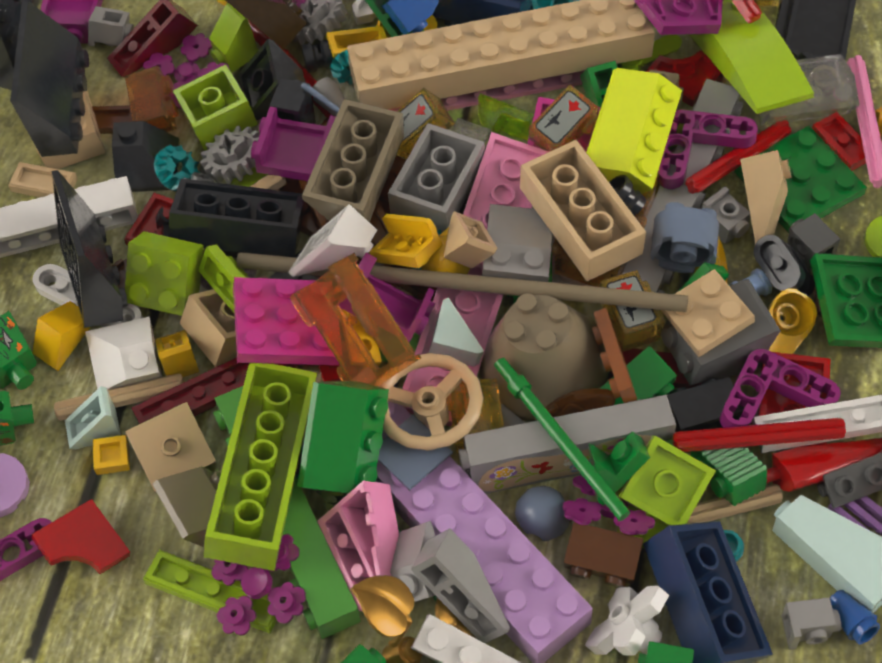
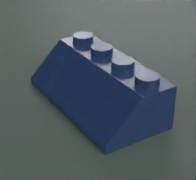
M439 0L433 15L435 18L444 19V25L451 26L531 10L533 1Z
M720 521L671 525L643 543L657 583L669 595L665 604L682 647L694 649L692 663H754L773 655Z

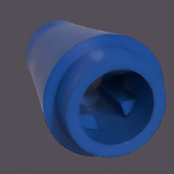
M839 590L830 597L832 609L838 610L841 627L849 640H855L858 644H864L877 634L880 629L877 615L848 595L844 590Z

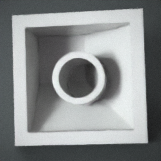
M348 204L311 236L288 273L295 277L346 265L357 256L362 259L365 253H368L374 246L371 240L377 229Z
M150 317L85 331L97 389L101 386L106 387L108 390L163 377Z

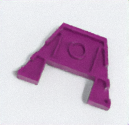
M634 0L661 35L718 34L721 27L723 0Z

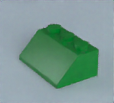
M358 381L313 382L297 486L350 493L362 481L376 482L379 451L383 443L384 419L388 410L389 389Z

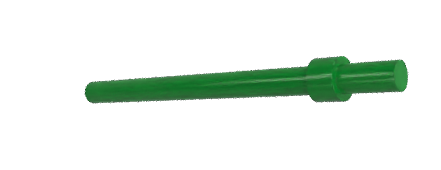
M504 357L497 360L494 367L508 383L507 389L516 399L522 400L619 521L628 517L630 511L531 391L532 385L524 375H518Z

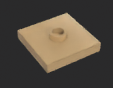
M187 402L125 431L155 493L156 490L152 483L158 479L201 466L207 468L216 463Z

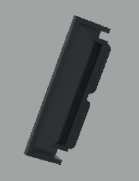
M783 0L780 3L775 28L789 47L804 74L812 75L815 69L826 67L834 70L837 73L838 79L843 75L856 0Z

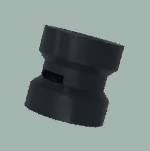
M327 39L322 40L317 45L310 43L301 45L305 67L309 73L316 72L318 68L322 67L331 69V63L334 58Z
M619 175L609 182L634 216L643 209L646 199L640 191L632 189L633 184L626 175Z

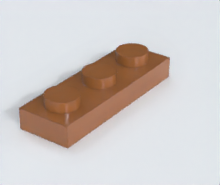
M606 308L595 311L593 313L597 325L592 327V331L597 345L604 344L606 350L601 352L600 356L606 372H613L614 378L608 381L614 398L621 397L623 403L637 401L638 399Z

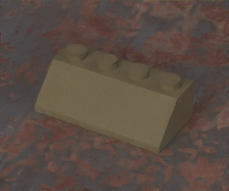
M344 99L302 194V199L329 221L350 204L370 222L404 138L403 113Z

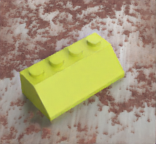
M622 68L613 70L586 152L608 182L619 175H626L633 184L632 189L638 190L642 194L652 190L682 93L680 88L659 73Z

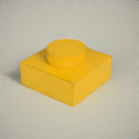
M126 435L93 439V463L96 475L130 470L129 440Z

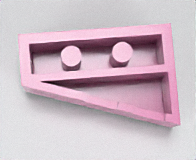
M362 481L317 521L349 590L355 584L369 577L378 575L391 576L390 570L399 537L390 484ZM351 592L359 611H362L359 601Z

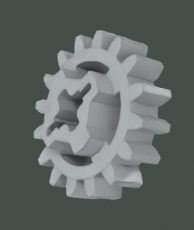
M307 0L305 4L302 3L300 7L304 12L301 16L307 24L293 41H298L300 45L306 41L312 44L315 39L319 41L324 40L327 32L341 28L340 22L346 21L345 15L348 13L341 0Z
M237 126L234 132L226 129L224 134L220 136L215 135L216 141L214 143H207L206 147L208 150L201 152L203 160L200 163L206 174L215 179L217 183L225 179L227 184H230L233 178L242 181L246 173L252 175V168L256 167L255 159H251V147L253 142L259 139L258 131L252 132L248 126L242 131L240 126Z

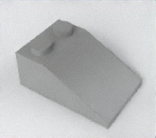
M490 204L487 231L497 246V250L494 255L484 260L482 276L548 282L552 232L535 209Z

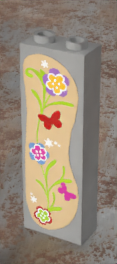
M667 395L553 417L588 461L589 443L610 455L615 445L623 441L632 431L642 437L645 446H647L652 435L664 441L673 438L676 428ZM539 421L465 435L464 449L458 450L461 463L459 466L485 494L580 475V472Z

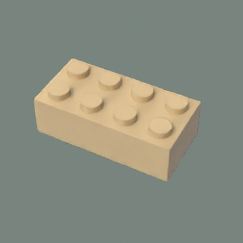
M577 140L521 165V191L586 281L643 254L646 231Z

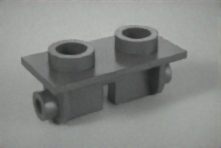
M882 452L823 475L824 481L817 485L819 494L822 497H829L832 508H837L882 490Z

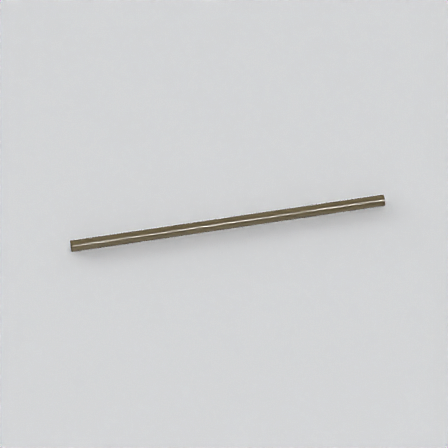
M239 252L237 267L288 273L297 258ZM348 263L303 275L352 279L359 264ZM374 265L370 272L374 277L386 283L515 296L529 293L533 295H547L565 301L687 312L688 307L687 295Z

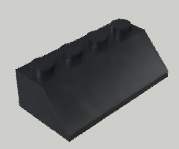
M181 178L169 212V237L202 244L205 249L208 246L217 244L222 251L295 258L304 205L303 193Z

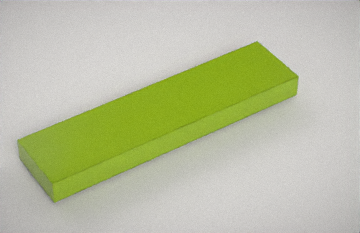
M160 549L143 578L145 584L214 612H218L220 608L225 607L226 601L230 597H235L238 600L241 596H247L241 587V581L236 580L233 585L227 586L223 583V580L218 581L212 577L211 569ZM267 594L263 598L252 599V610L256 612L257 617L253 622H250V625L270 634L277 619L276 616L268 613L267 609L271 603L268 600Z

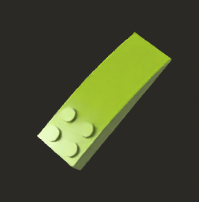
M723 0L722 22L718 34H689L756 114L814 98V91L801 67L763 11L757 21L749 24L731 0Z

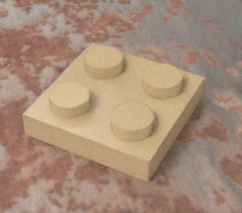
M715 269L675 293L688 296L687 312L661 310L698 357L755 322L754 314Z

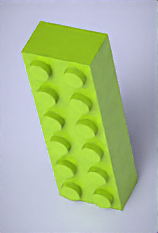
M249 363L205 534L203 557L275 571L305 437L313 382H316L317 378L316 372L272 363Z

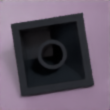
M270 39L266 40L237 76L239 86L247 98L256 120L267 116L270 103L281 78L305 82L303 70Z
M145 121L113 123L112 155L115 178L127 176L132 192L170 190L158 179L154 169V160L157 153L170 144L173 147L180 146L179 138ZM179 162L176 164V167L174 168V175L179 170Z

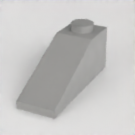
M450 528L426 541L411 567L416 576L481 642L487 643L508 633L510 626L475 554Z

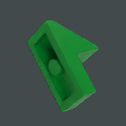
M633 431L623 441L615 445L610 455L594 445L588 444L590 463L614 493L650 458L643 438ZM595 492L598 503L604 506L605 503Z

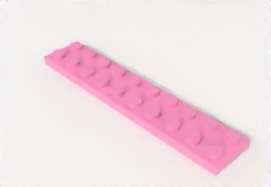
M491 132L463 215L481 221L487 230L490 204L532 209L531 203L520 189L521 165L549 151ZM483 262L474 268H470L468 274L482 276ZM437 288L433 302L436 304L420 336L414 356L429 353L442 301L448 297L485 353L486 344L504 294ZM483 353V355H482V358H481L479 364H477L476 366H469V365H468V367L472 370V372L476 375V377H477V374H478V371H479V368H480V365H481V362H482L484 353ZM431 366L415 369L407 374L402 389L415 393L422 387H436L450 371L446 368ZM463 381L446 398L449 412V420L446 425L450 427L456 426L452 396L455 394H468L467 386ZM468 394V397H467V401H466V404H465V408H464V411H463L462 418L464 417V414H465V411H466V408H467V405H468V402H469V399H470V398H469V394ZM403 406L409 413L414 414L413 408Z

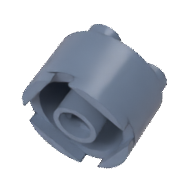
M679 202L666 204L665 210L659 212L654 218L650 252L651 259H658V266L663 269L679 273H694L695 267L701 266L704 262L715 264L719 235V222L716 211L709 208L685 207Z

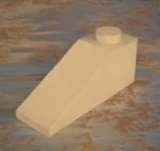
M778 150L740 159L755 244L765 235H774L788 193L786 179L791 178L788 160L782 161Z

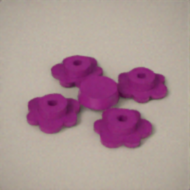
M198 33L195 36L188 35L183 39L184 46L180 48V52L182 55H186L187 60L190 62H184L175 69L170 55L163 56L161 53H154L150 56V60L143 63V68L145 69L144 77L147 80L156 79L163 81L167 75L174 73V77L178 82L173 86H166L164 93L159 98L161 105L167 106L170 111H175L177 108L181 109L173 90L226 64L219 63L217 65L215 62H211L207 65V68L200 70L199 66L194 63L199 58H206L209 55L208 50L212 48L209 38H205L203 33Z
M581 473L580 476L573 478V485L581 488L582 493L596 496L595 491ZM618 497L628 509V502ZM578 498L576 501L568 500L563 503L565 518L573 520L580 525H588L592 521H598L602 515L614 519L613 522L615 525L620 526V531L628 535H644L648 533V529L655 526V520L650 516H646V512L643 510L633 511L628 509L630 511L628 517L619 521L606 504L603 506L598 503V500L597 502H588L585 498Z
M289 534L282 536L275 571L278 569L282 571L288 570L291 566V561L296 560L300 554L298 546L293 544L294 539ZM214 559L216 565L212 568V577L218 581L223 580V583L227 586L233 585L236 580L241 581V587L247 595L241 596L238 600L235 597L228 598L226 606L220 608L217 612V620L223 624L222 629L226 634H232L233 632L240 636L247 634L250 630V622H253L257 617L256 612L252 610V599H260L267 594L268 600L271 603L267 609L268 613L276 616L280 623L287 624L291 622L294 616H299L303 613V606L301 604L306 599L305 591L300 587L294 588V585L290 582H285L281 588L274 587L271 589L273 580L270 572L275 571L256 567L248 569L246 565Z

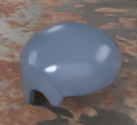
M548 486L529 488L516 502L515 516L522 530L526 534L538 536L543 541H550L561 536L568 528L570 520L564 516L563 503L565 500L561 493L554 488Z

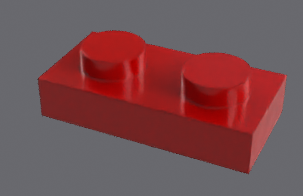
M838 112L812 125V129L851 171L866 164L861 136Z

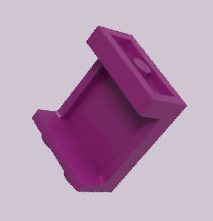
M43 0L40 10L76 36L80 43L88 44L89 19L95 7H101L103 0Z
M270 107L267 116L261 118L259 139L254 141L251 147V159H255L257 173L308 181L336 116L330 115L327 126L281 119L278 117L277 108Z
M365 253L337 306L409 344L414 333L420 336L429 321V316L436 304L431 301L435 290L428 288L422 300L404 293L370 274L377 258Z

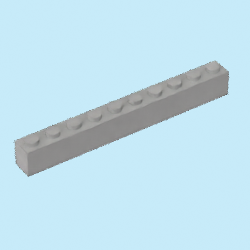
M706 79L693 111L740 116L743 102L739 101L740 94L733 86ZM708 125L704 130L709 133H716L720 128L716 125ZM726 128V133L729 134L730 128ZM693 143L685 181L693 174L722 157L725 147ZM678 145L675 153H681L685 149ZM670 164L668 176H673L675 165ZM685 181L683 185L676 189H666L660 185L643 224V228L646 231L643 254L628 261L620 277L622 279L633 275L636 276L646 292L665 293V291H662L664 283L670 285L675 273L658 266L659 260L656 258L652 260L650 257L655 216L665 210L666 204L670 202H679L685 207L701 209L702 203L705 200L706 194L702 193L703 190L699 193H689ZM608 305L607 311L617 338L639 346L643 334L649 336L654 321L627 328L624 326L616 306Z

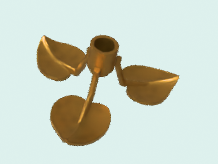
M378 575L364 579L352 586L350 590L359 601L371 627L384 637H395L389 640V645L382 651V656L387 663H419L423 654L411 648L416 638L404 637L413 622L408 614L415 605L414 597L407 585L396 577ZM437 598L435 604L436 618L476 638Z

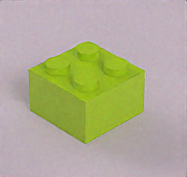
M226 64L173 90L186 119L204 151L208 150L206 144L214 143L216 141L214 136L224 134L226 129L234 132L235 128L240 126L243 131L247 126L252 128L258 125L247 98Z
M145 231L128 243L125 281L127 303L182 316L189 295L199 293L201 274L198 269L203 258L204 245Z

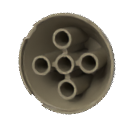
M529 293L519 296L517 302L509 308L492 330L480 365L481 379L492 401L496 405L505 404L507 408L522 420H536L522 400L516 399L507 389L508 383L494 367L495 362L503 357L518 375H524L532 385L531 391L544 407L567 393L581 389L601 388L607 382L610 371L606 372L600 356L601 352L606 351L604 344L597 345L592 331V327L597 324L583 313L551 296Z

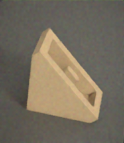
M454 211L450 219L444 258L469 268H474L494 255L497 246L481 221Z

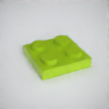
M652 435L646 446L650 458L625 483L618 497L669 526L686 524L716 470L659 437Z

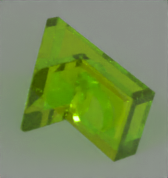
M482 93L478 96V117L487 140H489L491 132L500 135L503 131L512 137H519L528 141L534 114Z

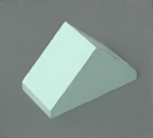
M448 297L442 301L429 353L450 355L466 365L476 366L480 363L484 350Z
M100 386L65 420L69 449L76 450L92 446L93 439L121 435L116 408L106 387Z

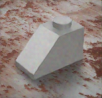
M431 521L399 532L390 570L391 576L400 579L407 585L415 602L435 596L411 570L425 542L435 537Z

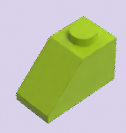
M227 3L209 37L213 48L210 53L217 64L226 63L229 66L230 72L233 73L248 63L257 53L258 48L249 20Z

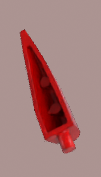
M882 438L806 445L773 453V467L767 469V483L773 482V484H778L780 489L787 492L824 481L823 475L881 453Z

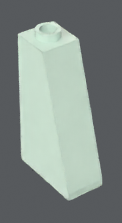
M800 495L792 503L788 500L785 501L774 513L776 520L772 531L835 590H844L872 613L882 606L881 536L803 495Z

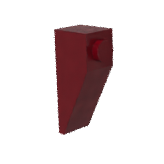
M159 0L107 57V60L120 76L125 78L141 69L143 63L150 60L152 54L161 53L165 55L179 47L183 39L190 35L198 25L181 6L172 0Z

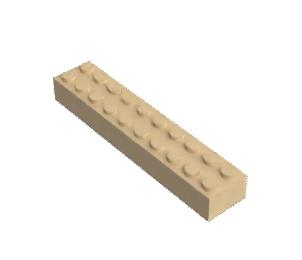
M580 0L347 46L358 102L384 109L407 106L420 94L428 102L583 71L587 68L616 61V64L649 58L653 54L655 32L651 22L634 0Z

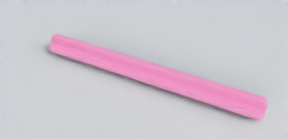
M856 55L847 61L869 180L874 188H880L882 186V143L865 61L862 60V56Z

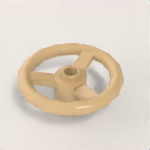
M426 353L408 357L392 367L378 385V387L389 389L387 401L413 408L414 416L431 433V436L426 437L411 435L402 430L390 417L388 407L383 430L388 437L406 448L426 451L448 447L467 435L480 417L484 399L480 381L468 365L450 355ZM431 366L446 368L450 371L436 387H422L415 393L394 387L401 377L415 369ZM463 381L467 386L470 398L467 413L458 425L445 432L444 427L449 420L446 398Z

